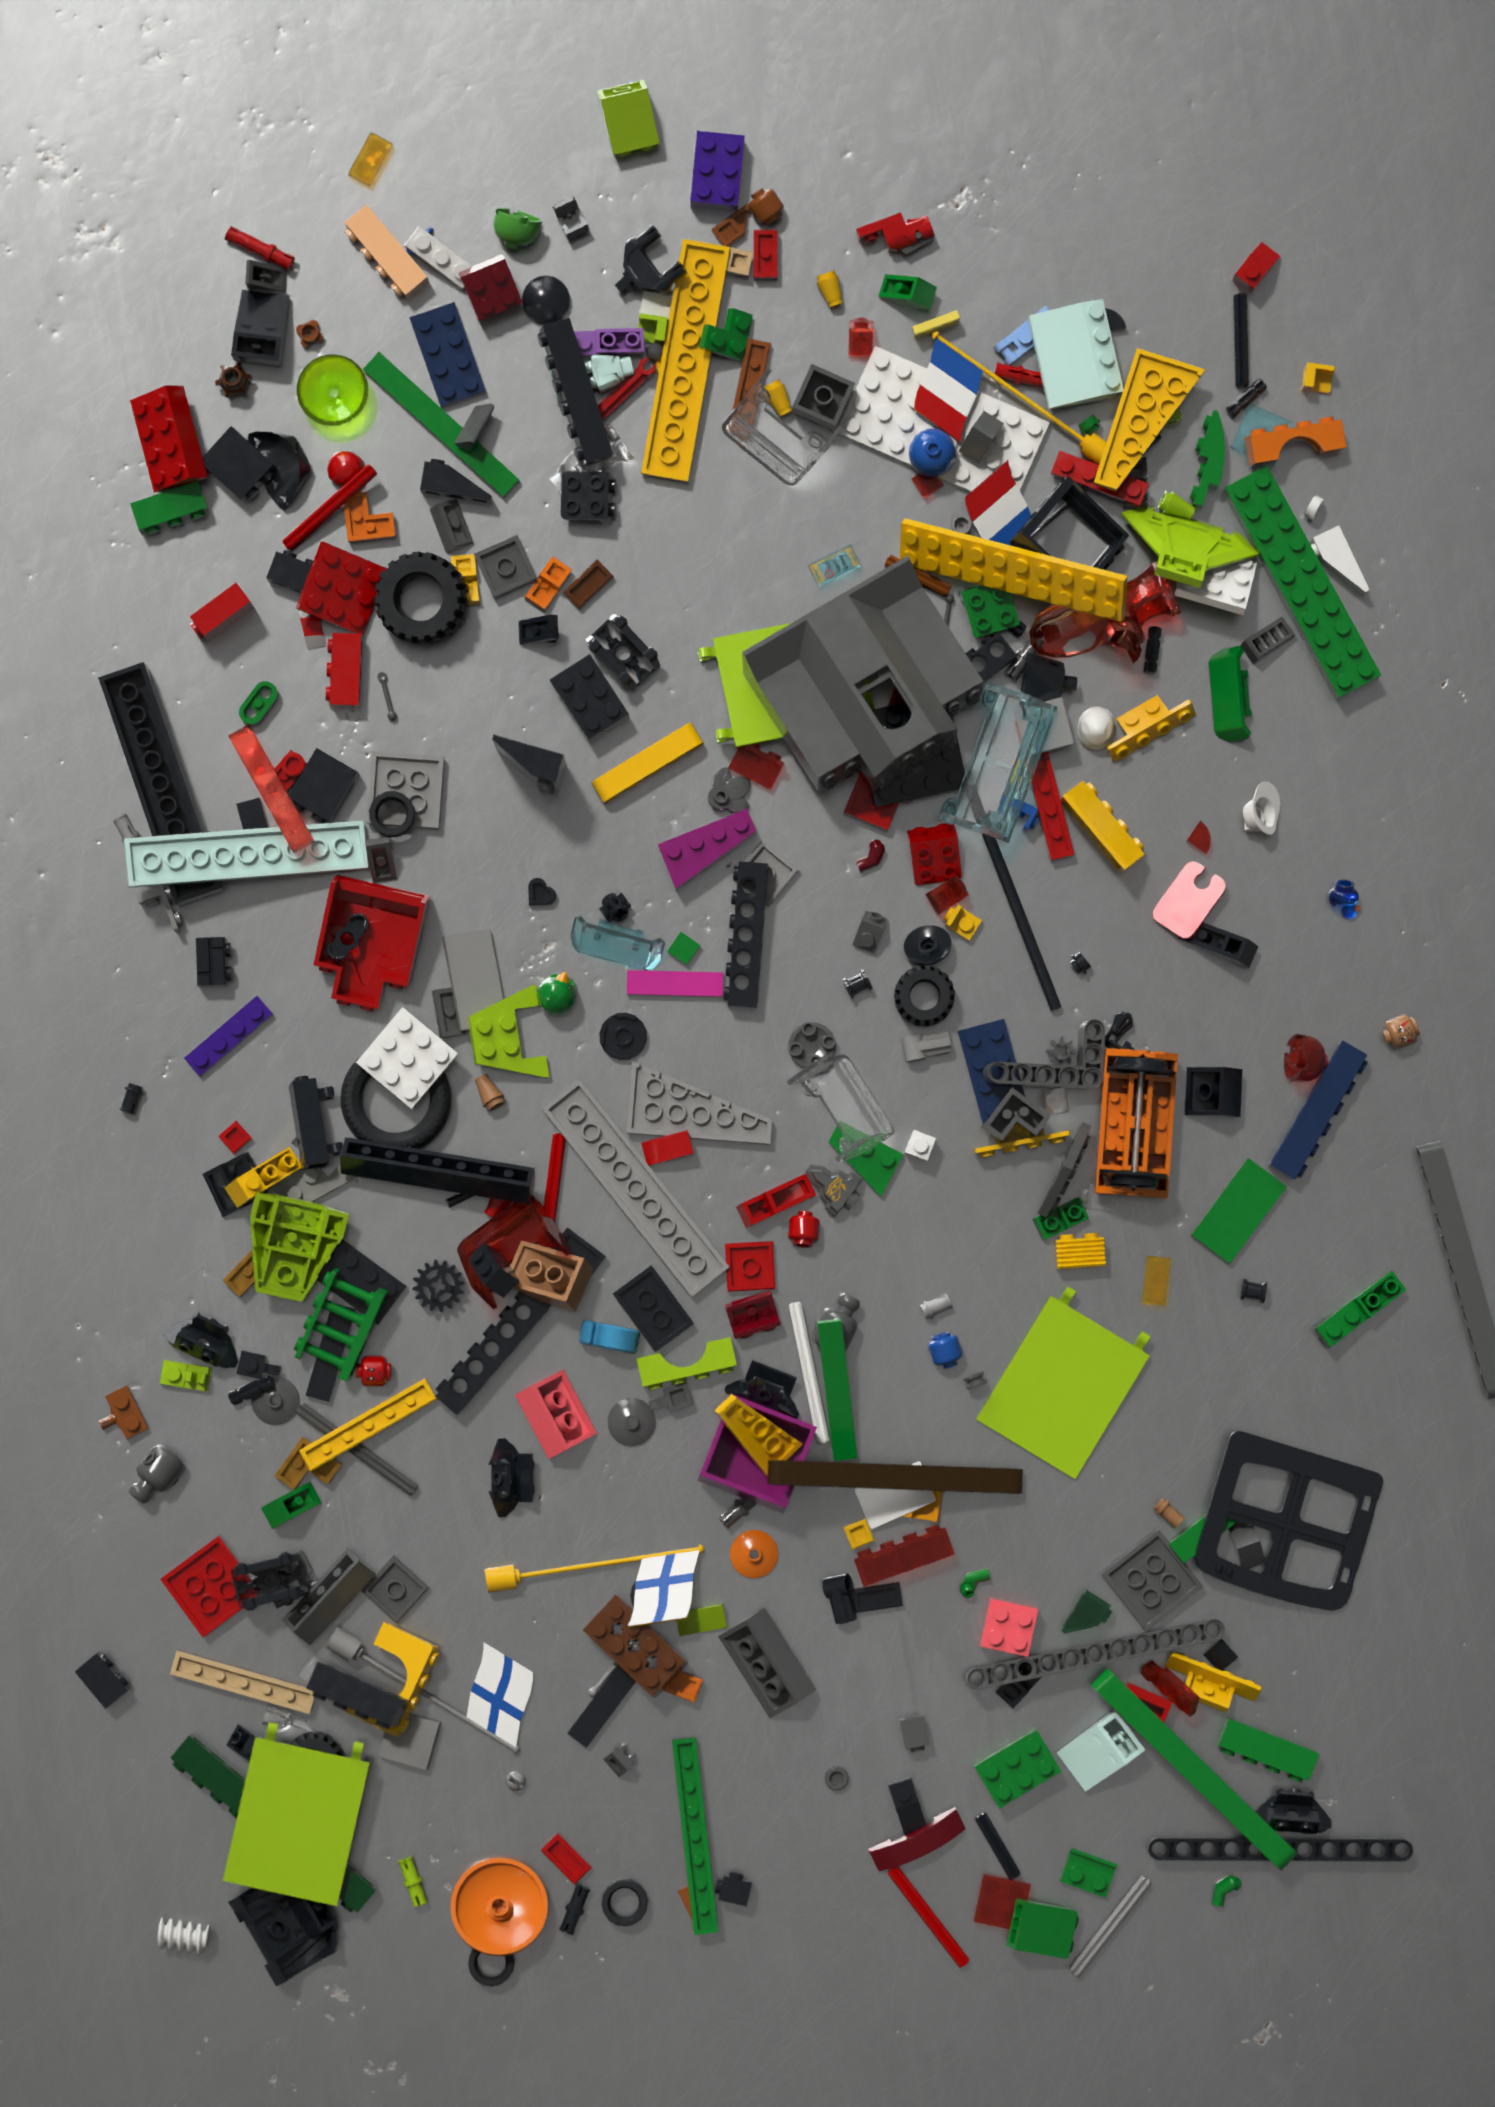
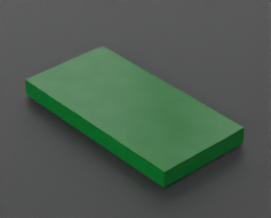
M1247 1158L1192 1232L1191 1236L1230 1264L1287 1186Z

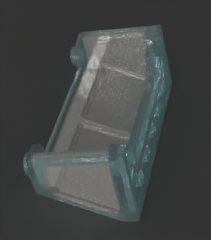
M987 682L982 693V703L988 710L956 799L949 798L943 803L938 818L1009 843L1058 707L1033 696Z

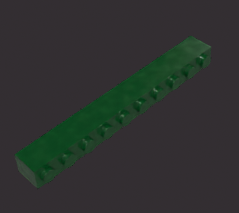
M190 1734L171 1756V1759L174 1761L172 1765L181 1773L185 1771L192 1776L191 1781L201 1789L206 1787L211 1792L209 1796L219 1804L224 1802L230 1807L229 1813L237 1818L246 1779ZM347 1863L339 1898L342 1900L340 1904L347 1911L352 1913L354 1910L358 1913L377 1890V1887Z

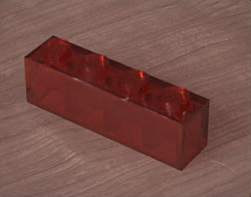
M939 1524L925 1528L926 1533L917 1536L916 1532L902 1536V1542L894 1544V1541L891 1540L880 1544L881 1549L871 1552V1549L868 1548L857 1552L858 1557L854 1558V1562L863 1587L955 1555L946 1528H940Z

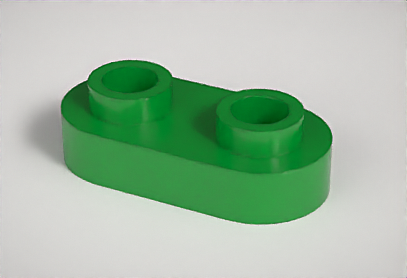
M268 681L258 683L239 709V716L245 724L256 725L260 723L276 702L278 691L274 684ZM263 691H270V696L268 698H263ZM251 709L256 711V715L253 718L248 717V711Z

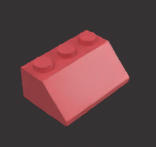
M564 1370L515 1395L548 1459L597 1434Z

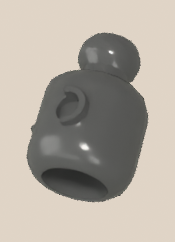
M842 1293L838 1297L836 1310L825 1308L820 1319L815 1321L816 1327L813 1331L812 1339L815 1344L820 1346L817 1321L841 1318L846 1352L857 1331V1322L852 1318L853 1312L858 1310L860 1302L854 1297Z
M162 1445L154 1446L137 1466L136 1473L141 1479L130 1487L129 1493L140 1503H147L154 1490L165 1492L178 1481V1477L184 1470V1463Z

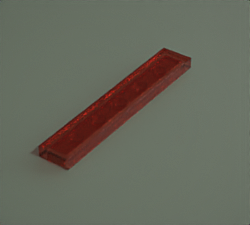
M246 725L228 735L293 853L295 854L314 843L313 837L251 726Z

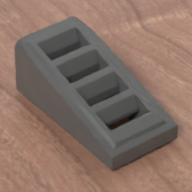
M1280 617L1244 640L1241 647L1250 661L1255 664L1296 635L1284 618ZM1276 626H1278L1280 631L1283 633V635L1285 636L1284 638H1281V636L1278 634V632L1275 629ZM1268 632H1270V634L1273 636L1276 643H1274L1272 639L1269 637V635L1267 634ZM1260 637L1263 639V641L1265 642V644L1268 646L1267 649L1264 647V645L1262 644V642L1259 640Z

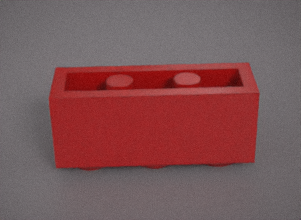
M332 633V639H328L327 650L328 653H332L331 663H327L326 675L331 677L330 686H326L325 699L330 701L331 707L360 708L362 634Z

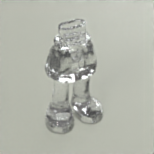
M606 422L604 427L610 445H614L621 438L610 422ZM621 441L612 449L613 456L610 459L583 467L581 461H577L573 450L562 462L560 469H557L558 473L552 476L550 480L561 494V476L563 472H600L617 461L629 462L634 457L624 442Z

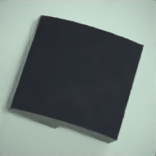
M249 1152L243 1153L202 1174L222 1217L230 1215L254 1202V1199L237 1208L225 1190V1187L236 1178L255 1168Z

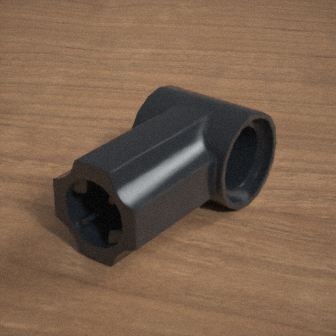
M842 1574L824 1578L822 1582L825 1597L830 1599L835 1623L844 1624L855 1621L857 1615L852 1599L853 1582L850 1575Z

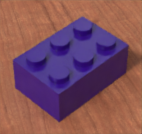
M697 131L690 198L691 208L733 212L738 210L745 135Z

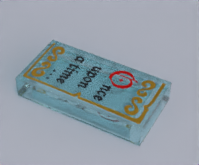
M851 544L808 565L818 588L861 567Z

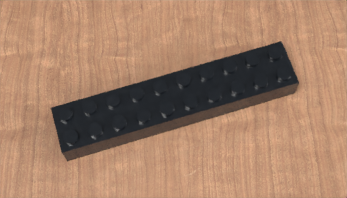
M141 662L98 677L152 836L204 833L147 665ZM221 881L169 885L177 906L224 891Z

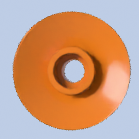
M748 1530L741 1533L732 1543L730 1559L734 1568L741 1575L748 1578H760L769 1574L774 1569L778 1560V1548L774 1539L767 1533L760 1530ZM757 1550L759 1552L758 1558L752 1559L749 1555L750 1551Z

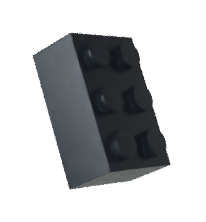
M590 654L550 679L552 687L589 743L629 718V713Z

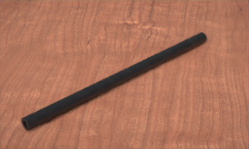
M972 784L965 787L964 791L1050 1011L1062 1007L976 786Z

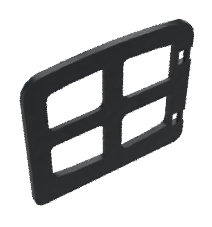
M1234 1431L1228 1438L1195 1551L1196 1564L1202 1572L1265 1596L1323 1610L1335 1611L1341 1609L1347 1604L1353 1589V1582L1360 1565L1377 1500L1383 1486V1478L1379 1473L1243 1431ZM1243 1464H1260L1291 1473V1480L1281 1511L1274 1513L1233 1500L1232 1497ZM1311 1479L1335 1486L1356 1497V1506L1347 1533H1340L1302 1521L1300 1512ZM1365 1495L1372 1497L1368 1511L1361 1509ZM1231 1518L1267 1529L1273 1533V1541L1262 1573L1238 1566L1218 1556L1217 1548L1226 1519ZM1300 1539L1340 1552L1341 1557L1333 1584L1329 1589L1309 1587L1282 1579L1289 1549L1294 1540ZM1344 1567L1351 1569L1347 1583L1340 1581Z

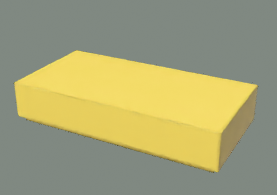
M956 310L912 326L914 339L958 324L960 320L958 311Z

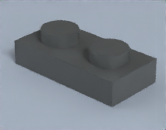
M452 987L433 990L432 996L439 1037L445 1038L465 1034V1031H460Z

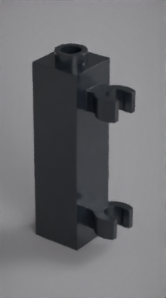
M299 1076L290 1083L289 1093L302 1170L325 1168L329 1163L328 1156H339L343 1147L342 1142L326 1145L319 1101L332 1100V1097L335 1096L333 1086L318 1089L316 1078L309 1079V1076Z

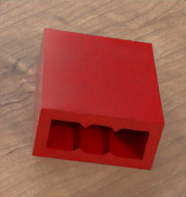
M234 583L192 614L190 618L193 623L190 626L200 639L205 637L210 642L252 611L254 606L239 585Z

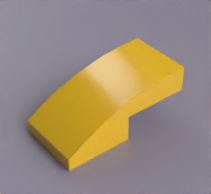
M474 554L451 556V563L462 574L464 584L467 585L469 593H466L467 599H469V606L480 605Z

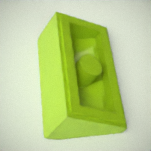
M723 1604L690 1609L686 1619L676 1620L679 1636L727 1628Z

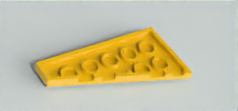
M1139 348L1136 349L1093 483L1094 485L1113 491L1118 490L1206 369Z

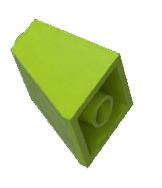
M644 80L597 91L613 155L618 154L619 157L632 154V150L641 148V151H648L654 149L655 145L660 144L648 89Z

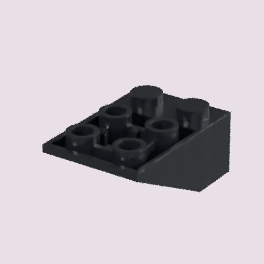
M242 290L231 351L234 361L281 366L290 295Z

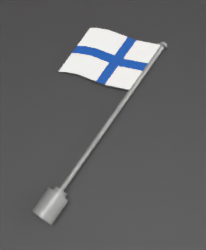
M337 1626L325 1648L348 1662L351 1659L357 1660L360 1657L406 1685V1679L361 1653L364 1649L360 1646L362 1641ZM484 1643L482 1661L470 1692L467 1716L422 1689L419 1694L513 1750V1754H517L520 1750V1747L516 1746L519 1726L531 1693L533 1672Z

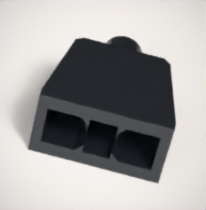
M1026 653L1020 690L1021 704H1036L1060 698L1062 690L1076 691L1077 677L1065 675L1064 663L1032 653Z

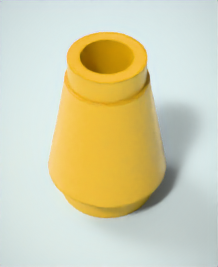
M833 270L816 276L818 280L816 284L829 307L843 303L839 275L836 276Z
M780 379L763 387L765 392L763 395L775 411L778 412L779 416L792 411L785 384H782Z

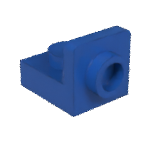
M1012 796L1008 807L1011 808L1010 812L1020 818H1023L1024 815L1029 817L1023 827V831L1027 832L1029 827L1034 829L1040 816L1036 815L1038 808Z

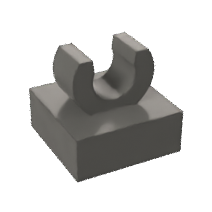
M623 1745L620 1748L617 1747L603 1759L618 1777L626 1773L634 1765L632 1762L636 1759L635 1754L630 1758L624 1754V1750L628 1747L627 1745Z

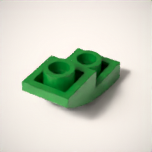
M1077 1197L1058 1206L1055 1211L1050 1210L1047 1217L1040 1215L1032 1220L1042 1240H1046L1089 1219L1080 1198Z

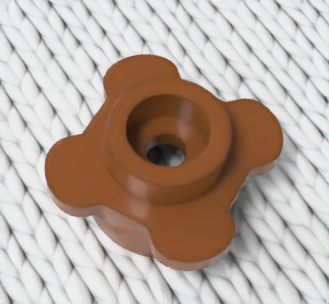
M310 320V322L296 327V332L301 337V345L304 347H309L311 343L323 340V334L319 332V324L316 320Z

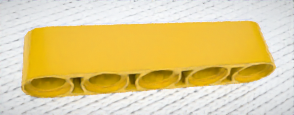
M690 722L601 775L591 784L603 804L607 803L692 752L704 742Z

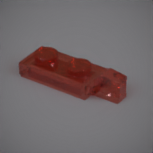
M1153 1660L1142 1667L1141 1674L1147 1681H1151L1160 1693L1167 1696L1179 1710L1186 1713L1189 1717L1196 1713L1200 1697L1167 1667L1163 1669Z

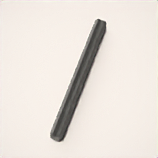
M302 1403L296 1410L298 1416L325 1435L338 1428L305 1403ZM362 1444L348 1451L408 1495H413L418 1487L416 1483Z

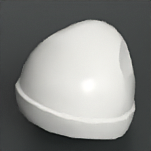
M1091 707L1085 710L1080 716L1077 726L1080 742L1086 748L1095 751L1108 747L1114 740L1116 733L1113 715L1107 709L1101 707Z

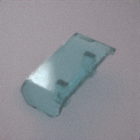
M582 916L574 918L571 931L572 946L577 952L649 971L654 969L661 961L665 942L661 938L652 941L642 938L644 931L640 929L634 930L612 924L604 919H600L597 926L587 923Z

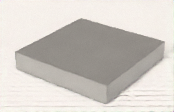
M763 839L744 861L769 864L766 905L768 907L799 872L797 867ZM747 880L744 882L743 886L748 891L753 893L756 890L755 881Z

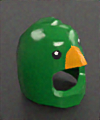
M566 972L552 974L540 984L537 991L540 1007L548 1015H563L573 1008L577 999V989L575 982L568 977Z

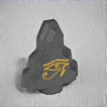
M810 1165L806 1170L811 1183L819 1189V1197L826 1203L825 1209L833 1217L843 1207L849 1210L860 1196L855 1190L863 1178L853 1172L849 1174L840 1170L831 1172L825 1167Z

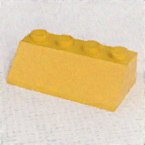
M1082 781L1062 796L1061 803L1119 873L1122 874L1145 855L1142 851L1145 848L1136 837L1132 839L1127 833L1129 828L1121 819L1117 821L1112 815L1114 811L1106 801L1101 802L1098 799L1096 788L1090 782L1086 784Z

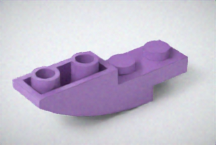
M643 328L574 331L582 358H591L593 355L623 356L644 353Z

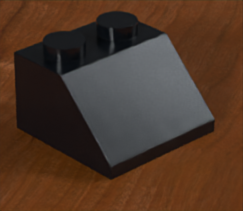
M1187 1067L1185 1115L1240 1117L1243 1069Z

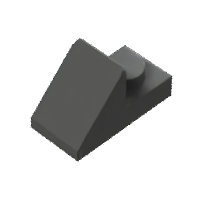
M389 836L365 840L373 882L397 879Z

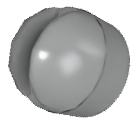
M519 1771L511 1772L506 1778V1785L512 1791L521 1790L526 1782L525 1776ZM513 1777L515 1780L521 1782V1785L518 1786L510 1781V1778Z

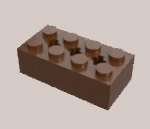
M615 1595L583 1631L652 1697L657 1698L689 1662L650 1625L628 1628L633 1609L620 1596ZM622 1624L621 1630L623 1633L621 1635L617 1633L614 1635V1626ZM639 1640L640 1643L638 1646L640 1650L638 1652L635 1650L632 1652V1642H637ZM657 1657L656 1664L658 1666L656 1668H649V1659Z

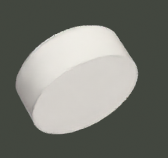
M1317 495L1314 496L1306 510L1305 517L1314 520L1322 507L1324 499Z

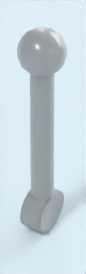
M616 1662L595 1687L588 1690L589 1696L595 1697L598 1689L618 1666Z

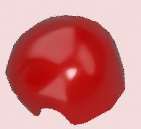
M337 452L329 459L327 466L328 477L333 483L343 487L365 467V463L362 458L353 452Z

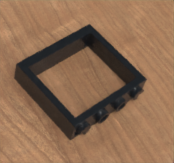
M1068 475L1054 487L1009 543L1014 547L1051 556L1031 537V534L1062 498L1109 544L1091 566L1106 570L1115 560L1112 556L1114 554L1117 556L1125 548L1123 543L1129 537V534Z

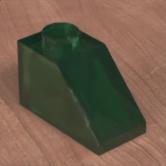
M1085 1589L1060 1628V1631L1070 1633L1099 1626L1101 1622L1105 1624L1112 1613L1109 1610L1111 1605Z

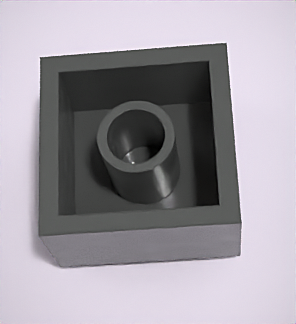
M811 364L792 406V412L836 431L855 389V383Z

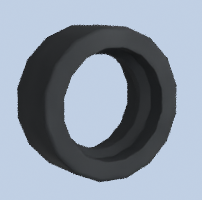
M386 791L372 801L369 809V818L374 829L381 835L389 836V838L400 837L413 827L415 809L410 799L403 793ZM389 800L400 802L406 809L405 822L397 828L385 827L378 818L379 808Z
M620 1879L614 1881L606 1888L601 1905L604 1915L610 1922L626 1927L634 1925L642 1919L647 1910L648 1899L645 1890L639 1883L630 1879ZM618 1889H631L638 1896L639 1907L631 1916H619L611 1908V1897Z
M472 1950L469 1955L468 1967L475 1981L484 1986L493 1987L501 1985L508 1980L514 1969L515 1959L513 1954L505 1956L506 1965L501 1974L488 1977L478 1969L477 1960L480 1952Z

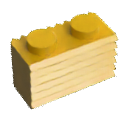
M1085 1233L1084 1238L1074 1239V1234L1060 1235V1240H1055L1056 1269L1106 1266L1104 1237H1098V1233Z

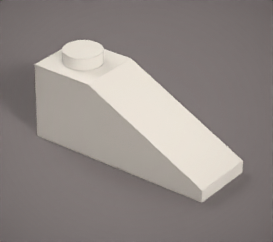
M1340 526L1312 538L1311 546L1323 565L1361 595H1365L1370 591Z

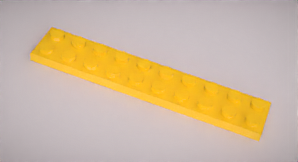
M683 239L679 262L688 273L677 280L674 286L643 458L642 475L688 483L711 352L700 349L699 345L703 326L709 324L716 327L730 247Z
M906 518L901 522L900 560L908 556L914 568L1120 622L1125 617L1128 577L1126 575Z

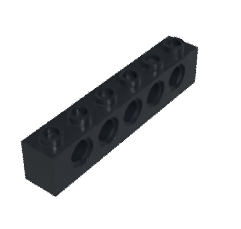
M739 861V866H734L733 880L737 881V890H732L731 904L735 905V914H730L729 928L734 930L733 938H728L727 952L732 953L731 962L726 963V976L730 977L729 986L724 988V1000L728 1001V1006L758 1007L768 863ZM745 881H755L756 890L753 893H746L743 890ZM743 905H753L754 914L751 917H744L741 914ZM741 929H751L753 935L749 941L745 942L740 939L739 932ZM745 951L750 954L751 960L747 965L743 966L738 963L737 957L739 953ZM744 975L748 978L749 984L747 988L741 990L736 987L735 981L737 977Z
M518 1292L514 1297L517 1300L511 1308L507 1305L498 1315L501 1320L497 1325L491 1324L483 1333L485 1339L480 1344L475 1342L467 1351L470 1355L464 1363L460 1360L451 1370L454 1375L449 1381L444 1378L435 1390L438 1393L435 1397L456 1415H459L552 1305ZM522 1305H526L530 1309V1316L524 1320L517 1316V1309ZM505 1324H511L515 1329L514 1335L510 1338H505L501 1333V1328ZM490 1342H495L499 1347V1351L495 1356H489L485 1351L486 1345ZM475 1360L480 1361L483 1365L482 1372L477 1375L470 1371V1364ZM457 1379H464L467 1383V1389L463 1393H458L454 1389V1383Z

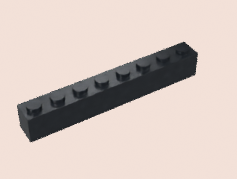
M345 1137L340 1154L341 1174L529 1205L535 1187V1168L347 1137Z

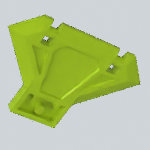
M1149 505L1148 507H1138L1121 513L1126 521L1159 556L1154 574L1165 579L1201 588L1205 571L1259 555L1244 536L1238 532L1233 531L1231 535L1223 532V528L1192 518L1188 520L1183 517L1154 511L1155 507Z

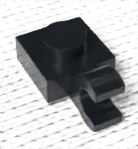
M242 1350L236 1374L257 1379L262 1377V1373L279 1376L281 1366L265 1363V1355Z

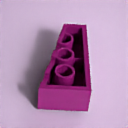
M745 809L659 843L658 848L675 890L677 891L687 882L697 877L701 872L754 836L756 829L748 809Z

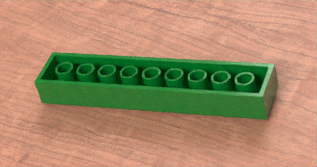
M1266 465L1226 486L1223 490L1225 498L1250 544L1259 553L1258 558L1335 700L1337 701L1378 679L1381 676L1379 669L1269 467Z

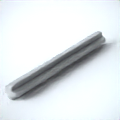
M1140 1876L1069 1969L1071 1973L1077 1977L1083 1974L1152 1884L1150 1880Z

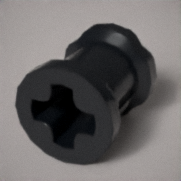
M862 970L859 975L848 980L846 978L842 980L851 999L857 993L866 989L869 991L873 989L865 970Z
M1243 1279L1240 1299L1260 1300V1303L1264 1304L1267 1282L1261 1284Z

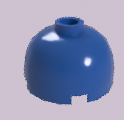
M927 429L921 431L913 438L909 445L908 457L917 473L925 477L935 478L951 469L955 462L956 448L954 441L947 433L940 429Z

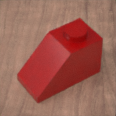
M1261 242L1235 273L1233 281L1252 294L1280 258V255Z

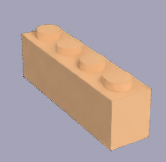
M367 204L344 222L347 228L345 231L347 236L353 243L356 240L360 243L362 254L368 260L373 259L378 266L375 269L384 279L388 277L392 281L391 288L399 297L403 294L406 299H409L429 282L426 274Z

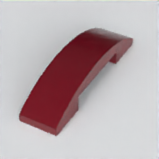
M954 1807L933 1817L934 1822L898 1840L891 1842L889 1839L868 1849L878 1871L892 1869L921 1858L945 1845L963 1832L966 1828L956 1808Z

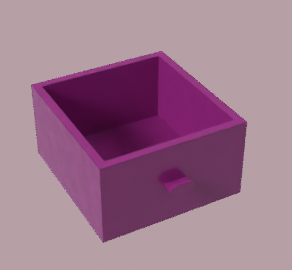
M735 1396L803 1444L787 1460H805L817 1429L816 1426ZM722 1420L720 1421L698 1481L777 1512L784 1513L794 1486L767 1485V1476L762 1473Z

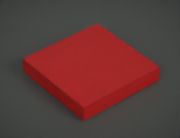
M773 1241L725 1244L726 1263L729 1266L726 1270L727 1292L776 1289Z

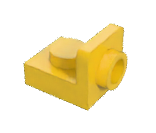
M959 904L955 909L951 907L944 917L947 921L945 927L970 941L982 922L981 919L963 909Z

